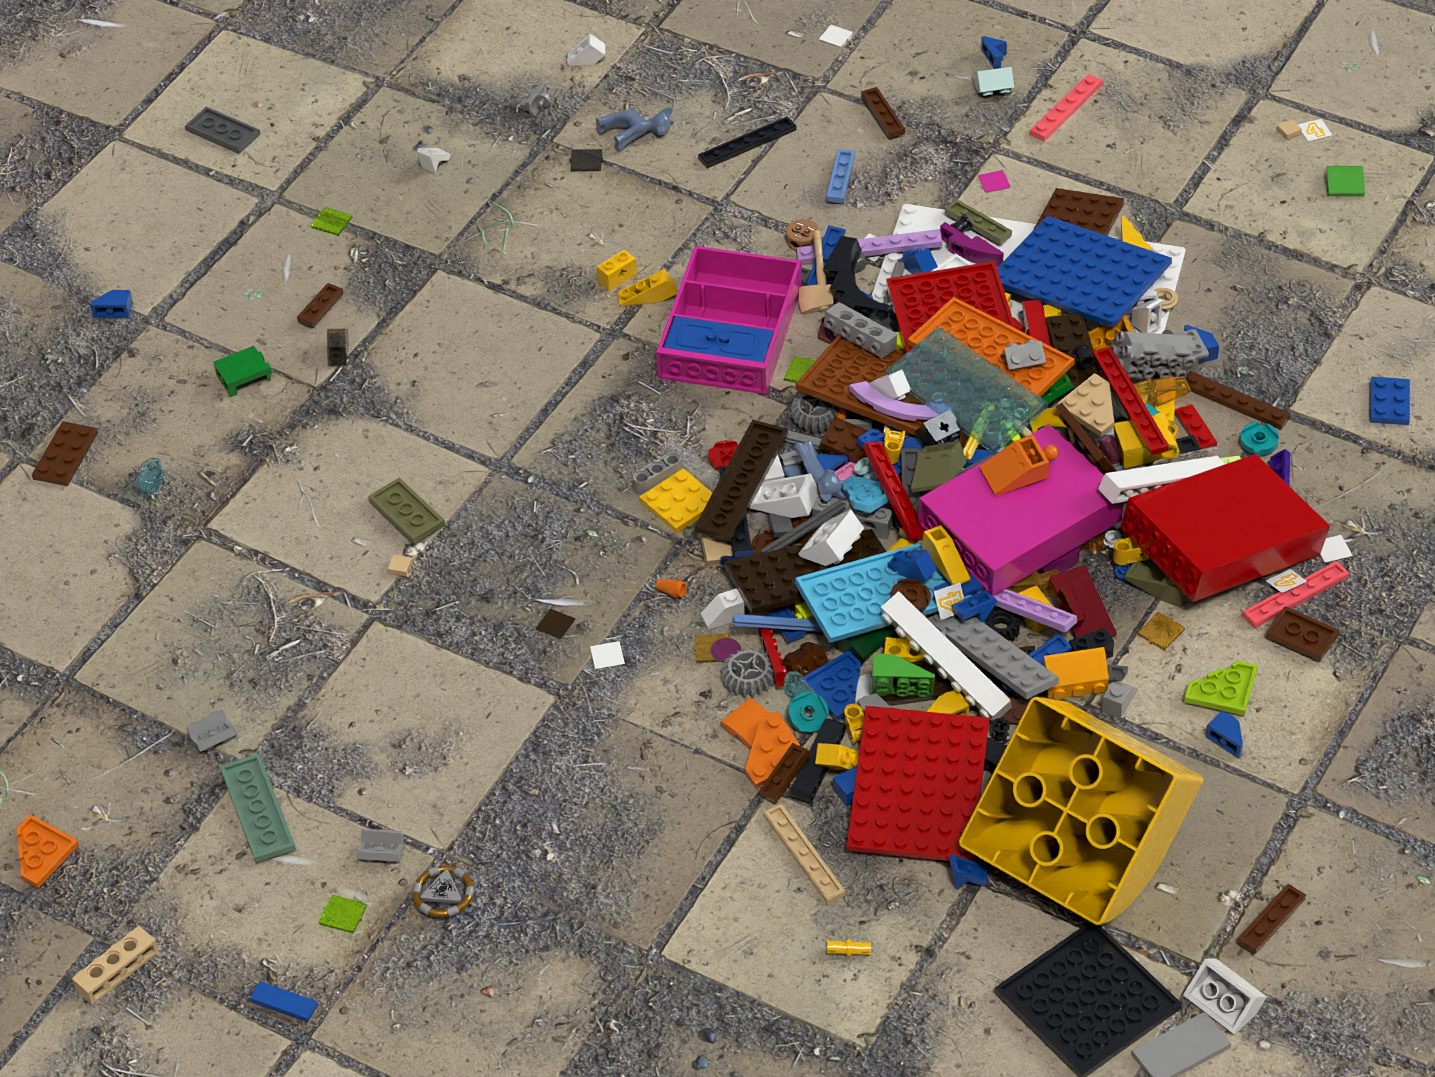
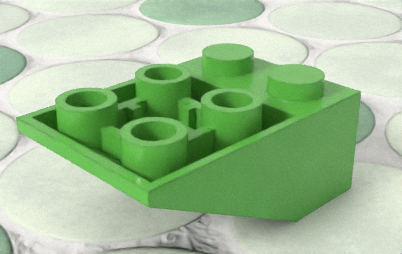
M873 654L872 694L876 693L879 696L896 694L901 697L908 695L927 697L933 695L934 674L894 654Z

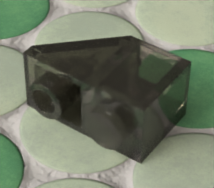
M327 329L328 366L347 365L349 350L348 329Z

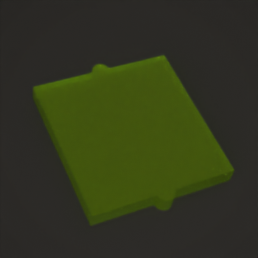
M325 207L316 216L317 218L311 225V228L339 236L344 228L348 227L347 224L353 216Z
M794 356L784 376V381L797 383L815 360Z
M332 895L327 906L323 908L324 912L319 920V925L354 934L359 922L362 921L367 904Z

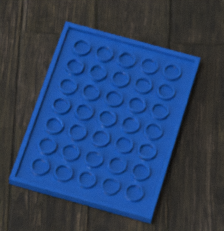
M1047 216L998 266L997 270L1003 289L1033 300H1041V303L1073 314H1081L1084 318L1113 328L1172 264V258Z

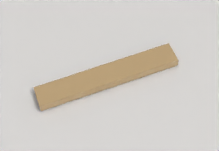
M779 804L764 811V818L824 901L829 904L846 896L844 888L784 806Z

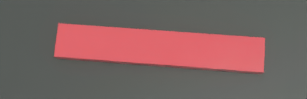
M1335 561L1305 577L1304 579L1307 582L1286 592H1278L1242 611V617L1255 629L1277 617L1285 606L1292 609L1349 578V572Z

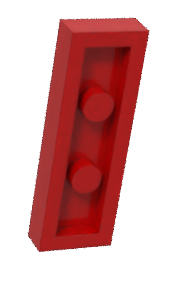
M1193 404L1175 409V416L1188 436H1195L1201 448L1200 452L1217 447L1216 439Z

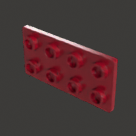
M1085 565L1050 576V583L1063 611L1077 616V623L1071 627L1076 638L1104 627L1111 637L1117 635Z

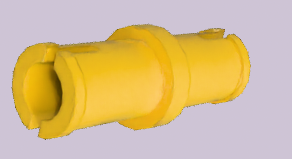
M847 939V941L827 940V954H846L847 957H851V954L870 956V941L855 942L851 941V939Z

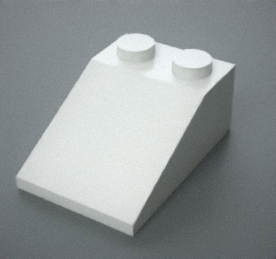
M811 474L765 481L760 486L749 508L789 518L805 517L809 515L820 492Z

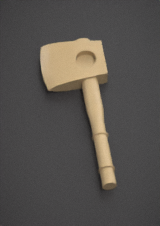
M819 230L813 232L817 285L799 288L798 298L801 313L825 312L834 306L833 295L829 289L831 285H826V275L823 270L824 256L822 253L821 232Z

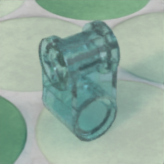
M150 458L145 462L135 480L134 487L136 491L154 495L157 493L165 477V473L161 469L162 463L160 459Z
M791 671L786 674L784 692L790 700L802 692L809 691L816 694L799 672Z

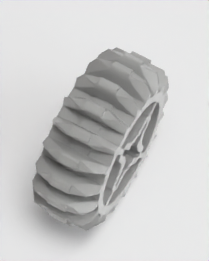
M798 393L797 398L793 399L791 406V417L795 425H798L799 429L804 428L806 432L812 430L813 433L815 431L822 432L823 429L827 430L834 417H838L839 412L838 406L804 393Z
M752 647L748 651L745 648L742 652L736 650L735 654L730 653L729 658H726L722 665L724 685L729 687L730 692L735 691L737 696L743 694L746 697L747 694H751L754 697L755 693L761 695L762 690L768 692L769 687L773 686V675H775V672L771 668L770 657H768L767 653L762 654L761 649L754 651Z

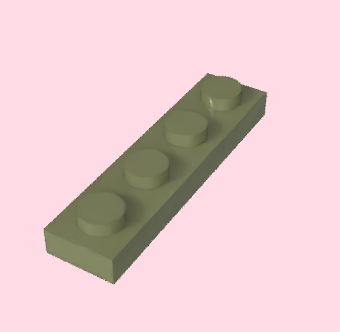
M955 199L945 207V214L957 221L962 215L968 217L972 222L971 229L999 245H1002L1012 236L1011 229L958 199Z

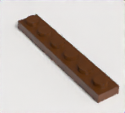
M1190 371L1186 378L1180 382V387L1260 422L1269 424L1279 430H1282L1290 419L1291 413L1195 372Z

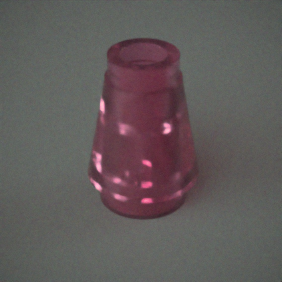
M1112 435L1102 437L1099 440V448L1112 464L1119 463L1122 458L1116 438H1113Z

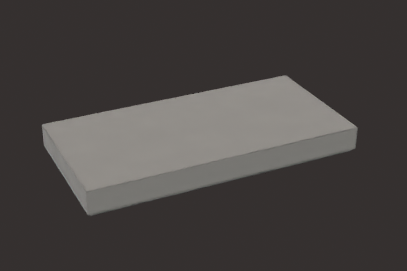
M1203 1012L1132 1050V1056L1149 1077H1177L1231 1048V1042L1209 1015Z

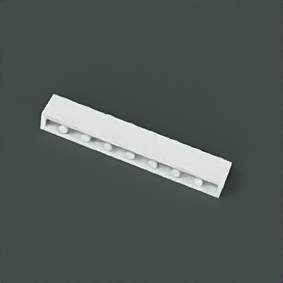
M1218 456L1105 473L1098 489L1112 504L1128 501L1129 497L1219 467L1225 463Z
M899 591L881 606L882 619L888 625L892 624L901 638L906 637L910 641L909 645L916 652L919 650L924 655V660L929 665L933 664L943 679L948 678L952 682L951 686L958 693L961 691L966 696V701L972 707L975 705L980 710L979 713L982 717H987L993 722L995 719L1001 718L1012 708L1011 700Z

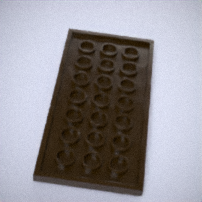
M869 529L863 530L859 534L860 538L852 543V548L843 555L844 559L838 564L832 563L824 566L800 557L798 553L805 546V544L725 561V569L753 614L805 602L794 583L796 577L885 553L886 550L873 530Z

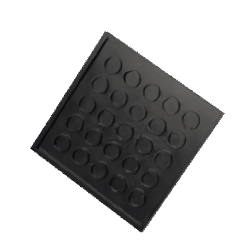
M1092 922L1085 924L995 987V993L1079 1077H1087L1182 1009V1003L1106 930Z

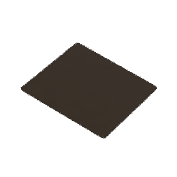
M549 609L536 629L561 639L575 621V618Z

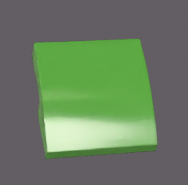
M1326 166L1328 196L1365 195L1362 166Z

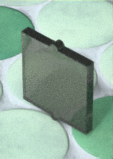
M602 149L572 150L571 158L569 159L571 172L601 171L602 162H604Z

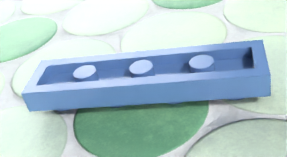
M837 150L826 202L844 203L855 159V151Z

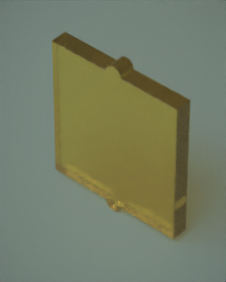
M1157 612L1138 632V636L1149 641V644H1154L1165 651L1185 631V627L1175 622L1173 618Z
M730 633L695 635V647L693 650L696 652V663L724 662L712 655L711 647L719 639L730 638Z

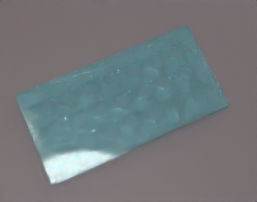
M940 326L885 371L886 375L903 370L910 386V394L939 415L951 410L959 421L958 425L962 428L961 431L969 437L971 436L973 439H976L979 444L993 454L1048 408V403Z

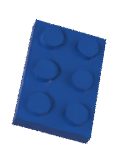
M1371 376L1370 423L1409 425L1410 379Z

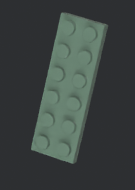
M259 753L220 766L222 776L255 862L258 863L296 850L295 843Z

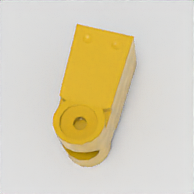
M1157 413L1152 417L1169 444V451L1153 456L1149 454L1130 420L1114 423V442L1124 469L1158 461L1159 458L1173 459L1179 455L1180 451L1175 437L1170 432L1171 426L1165 413Z

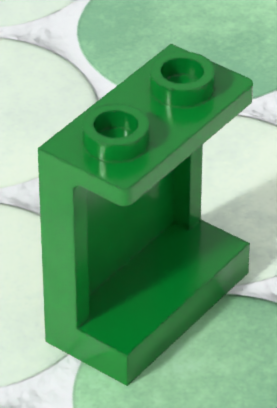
M255 346L213 362L216 375L230 397L237 395V386L264 376L267 381H271V366L268 362L265 363L262 352H258Z

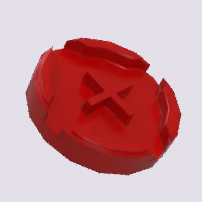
M724 440L715 443L714 447L710 448L708 452L710 466L719 471V467L728 466L738 447L737 442Z

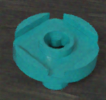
M1259 422L1250 423L1242 429L1240 444L1251 455L1257 454L1261 457L1262 455L1272 453L1278 448L1279 433L1269 424L1265 423L1264 426L1259 425Z
M809 691L796 695L787 705L789 722L800 733L818 731L829 714L828 705L824 698ZM805 707H807L808 710L812 709L813 713L810 714L811 718H808V716L804 715L803 712L805 711Z

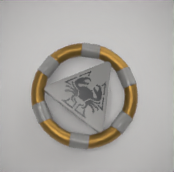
M449 865L436 866L428 869L417 878L413 886L412 897L415 905L423 913L433 917H450L460 913L470 904L473 899L474 884L467 872L458 867ZM442 873L420 897L423 883L428 878ZM450 873L465 882L466 892L463 900ZM423 901L437 902L441 907H447L452 903H457L458 905L438 910L433 909Z

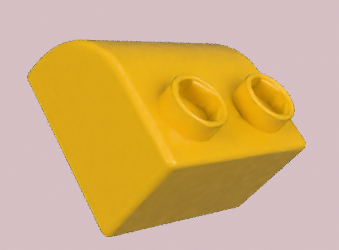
M1034 697L1030 700L959 840V844L965 850L1093 924L1103 925L1122 914L1147 886L1163 861L1203 784V777L1069 702Z

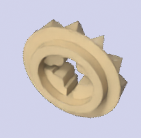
M1168 288L1154 290L1157 292L1159 299L1162 300L1164 297L1166 299L1162 302V309L1168 311L1169 308L1174 309L1175 305L1178 304V295L1173 290Z

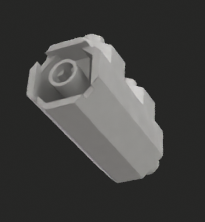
M1118 331L1112 341V345L1109 346L1129 378L1149 379L1154 376L1155 372H1158L1162 380L1177 379L1180 381L1186 378L1195 364V357H1192L1193 351L1196 352V345L1192 337L1188 335Z

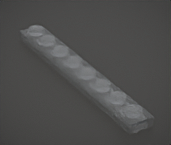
M675 436L660 445V451L664 454L670 452L678 453L681 456V468H684L713 493L720 480L717 471ZM748 509L746 513L747 523L755 532L761 534L771 527L768 515L764 511Z

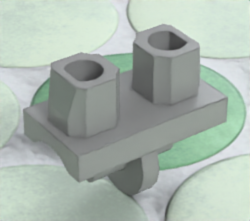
M539 84L535 89H531L528 92V99H523L520 102L522 110L529 111L530 116H536L542 107H547L551 102L550 95L544 91V84Z

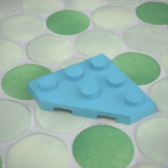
M853 475L842 481V490L856 510H861L863 513L868 514L889 502L880 481Z

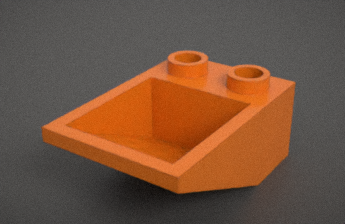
M1030 435L1014 441L980 465L979 469L994 496H998L1049 478L1050 468L1048 460H1055L1059 452L1054 445H1047L1042 450L1035 436Z

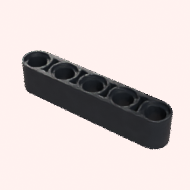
M825 718L809 750L811 754L801 767L793 783L791 797L810 803L813 802L829 769L815 764L818 743L840 745L846 732L845 723Z

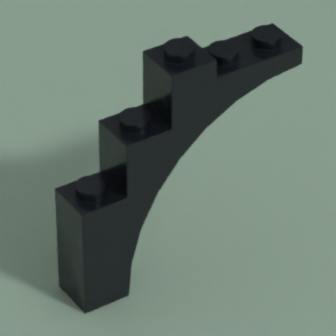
M841 236L823 268L828 281L833 282L829 289L834 299L867 318L882 322H893L896 316L891 305L868 297L856 284V265L862 251L857 238Z

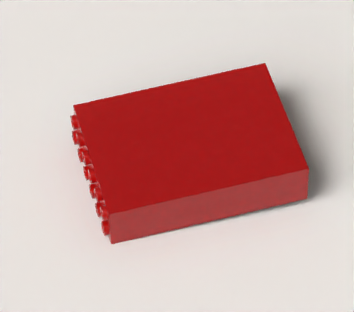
M1253 454L1129 497L1120 528L1194 602L1320 555L1330 525L1257 454Z

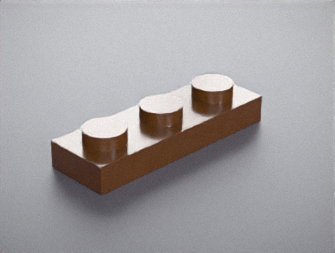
M327 283L297 316L298 322L313 328L343 295V288Z
M792 743L758 794L769 801L777 803L811 753L808 749Z

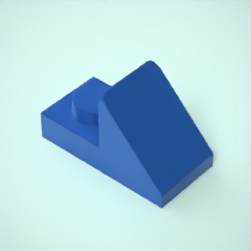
M983 36L981 37V51L993 69L1001 68L1003 56L1007 54V42Z
M984 590L952 604V611L962 620L975 616L980 622L984 623L997 603V599L987 590Z
M953 854L949 856L956 890L967 881L981 886H985L989 882L984 864Z

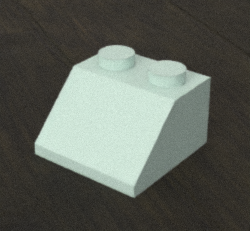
M1012 67L978 71L972 74L977 93H982L983 96L993 95V91H999L1000 94L1009 93L1010 89L1014 88Z

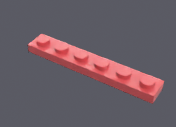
M1087 74L1030 129V135L1045 142L1103 85V80Z

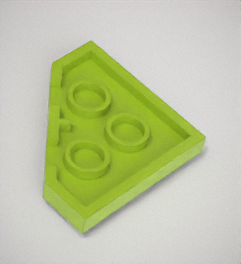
M1236 661L1226 669L1222 670L1220 668L1207 674V677L1190 681L1184 702L1245 716L1258 665Z

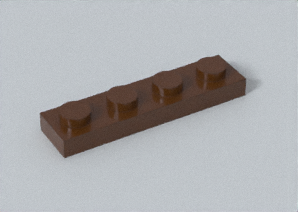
M878 87L861 91V97L889 139L905 134V127Z
M1287 884L1240 935L1237 943L1256 954L1305 901L1306 894Z

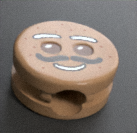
M807 219L791 222L786 228L787 245L794 251H797V247L814 245L813 232L819 230L818 225Z

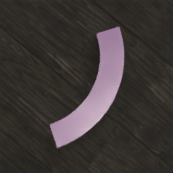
M867 381L850 384L849 391L861 402H867L873 406L874 410L895 418L916 421V419L930 420L948 411L944 404L917 405L892 399L875 390Z

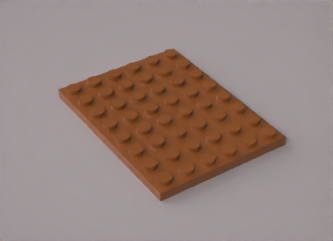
M838 335L799 379L795 390L917 436L915 431L922 423L928 420H903L876 411L872 405L867 402H861L849 391L850 384L864 381L870 383L883 376L903 370L911 391L905 393L906 397L899 401L917 405L944 404L955 415L960 409V394L972 393L979 382L973 378H966L963 384L960 379H956L960 382L959 385H951L949 381L948 384L939 381L915 385L905 351L896 348L884 358H880Z

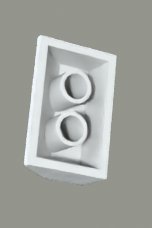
M852 510L844 512L821 524L798 554L802 558L824 566L832 563L838 564L844 559L843 555L852 548V543L860 538L859 534L864 527Z
M1216 958L1204 960L1183 996L1233 1034H1236L1257 1014L1267 996Z

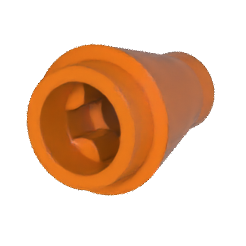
M658 579L656 589L677 599L684 597L687 585L681 579Z

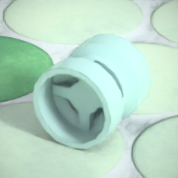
M868 457L862 458L854 466V471L861 475L862 478L878 479Z

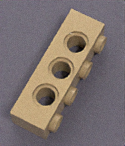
M140 926L128 932L123 939L113 944L109 950L100 957L95 958L90 965L80 970L72 978L76 991L93 1005L159 953L156 940Z

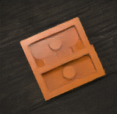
M749 698L724 718L720 724L733 737L737 736L751 749L759 720L771 713Z

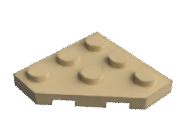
M1095 373L1057 403V406L1063 403L1080 424L1100 437L1114 427L1110 384Z

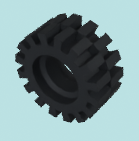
M997 607V611L993 608L984 623L1009 642L1010 640L1014 642L1015 638H1018L1020 630L1018 614L1005 609L1001 610L1000 607ZM1002 623L1009 627L997 628L994 625Z

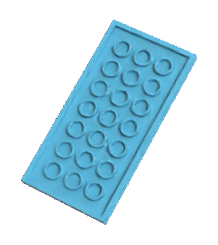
M922 542L795 578V585L829 643L890 626L881 617V606L890 599L892 587L899 580L907 578L890 568L887 563L898 551L923 550ZM938 568L926 581H921V584L924 587L926 585L931 593L929 606L921 612L923 615L938 612L934 587L949 582Z

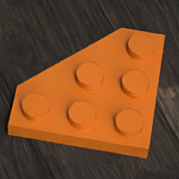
M778 711L761 718L758 723L745 767V774L754 788L766 782L792 743L800 746Z
M30 814L16 828L22 880L39 889L79 846L78 840Z

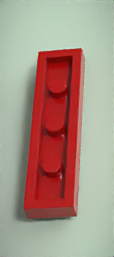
M758 628L764 652L770 657L771 668L775 672L773 679L776 688L783 687L787 672L785 665L781 666L782 656L780 652H777L776 639H772L773 630L771 628Z

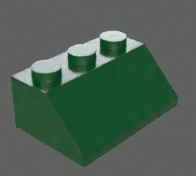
M890 625L833 642L834 647L844 653L850 651L856 658L864 661L885 643L886 637H892L896 633V628Z

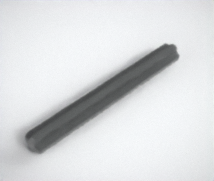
M838 500L762 548L761 553L787 547L845 510V504L842 500Z

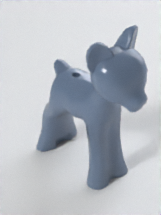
M670 107L665 108L650 120H644L634 108L621 113H613L605 117L596 118L597 132L601 135L612 127L629 128L623 133L614 136L615 149L617 152H620L631 141L644 135L649 130L655 131L658 135H664L668 132L670 125L674 123L669 118L673 109Z
M808 441L795 444L793 448L800 456L807 474L812 475L819 489L821 499L825 502H829L832 496L841 500L846 499L845 494L841 491V480L835 475L834 470L827 469L824 471L814 451L813 442ZM801 465L782 468L784 475L787 477L804 475Z

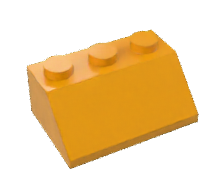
M1104 647L1044 656L1043 666L1059 677L1058 685L1045 690L1047 699L1060 700L1062 698L1080 697L1082 695L1099 694L1107 691L1109 676Z

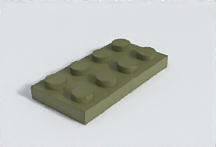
M400 477L368 496L369 502L413 544L445 526V520Z

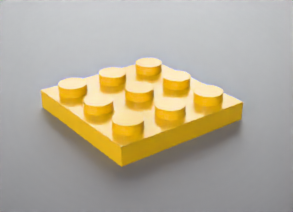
M683 468L639 496V502L677 534L699 519L712 492Z

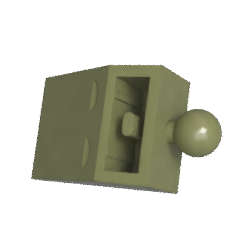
M960 441L925 446L918 454L913 476L912 492L936 489L956 477L966 463Z
M1151 558L1145 561L1134 562L1124 576L1125 580L1167 603L1182 606L1188 597Z

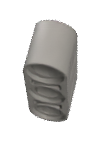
M670 452L633 474L634 492L637 495H642L681 470V456L678 453Z

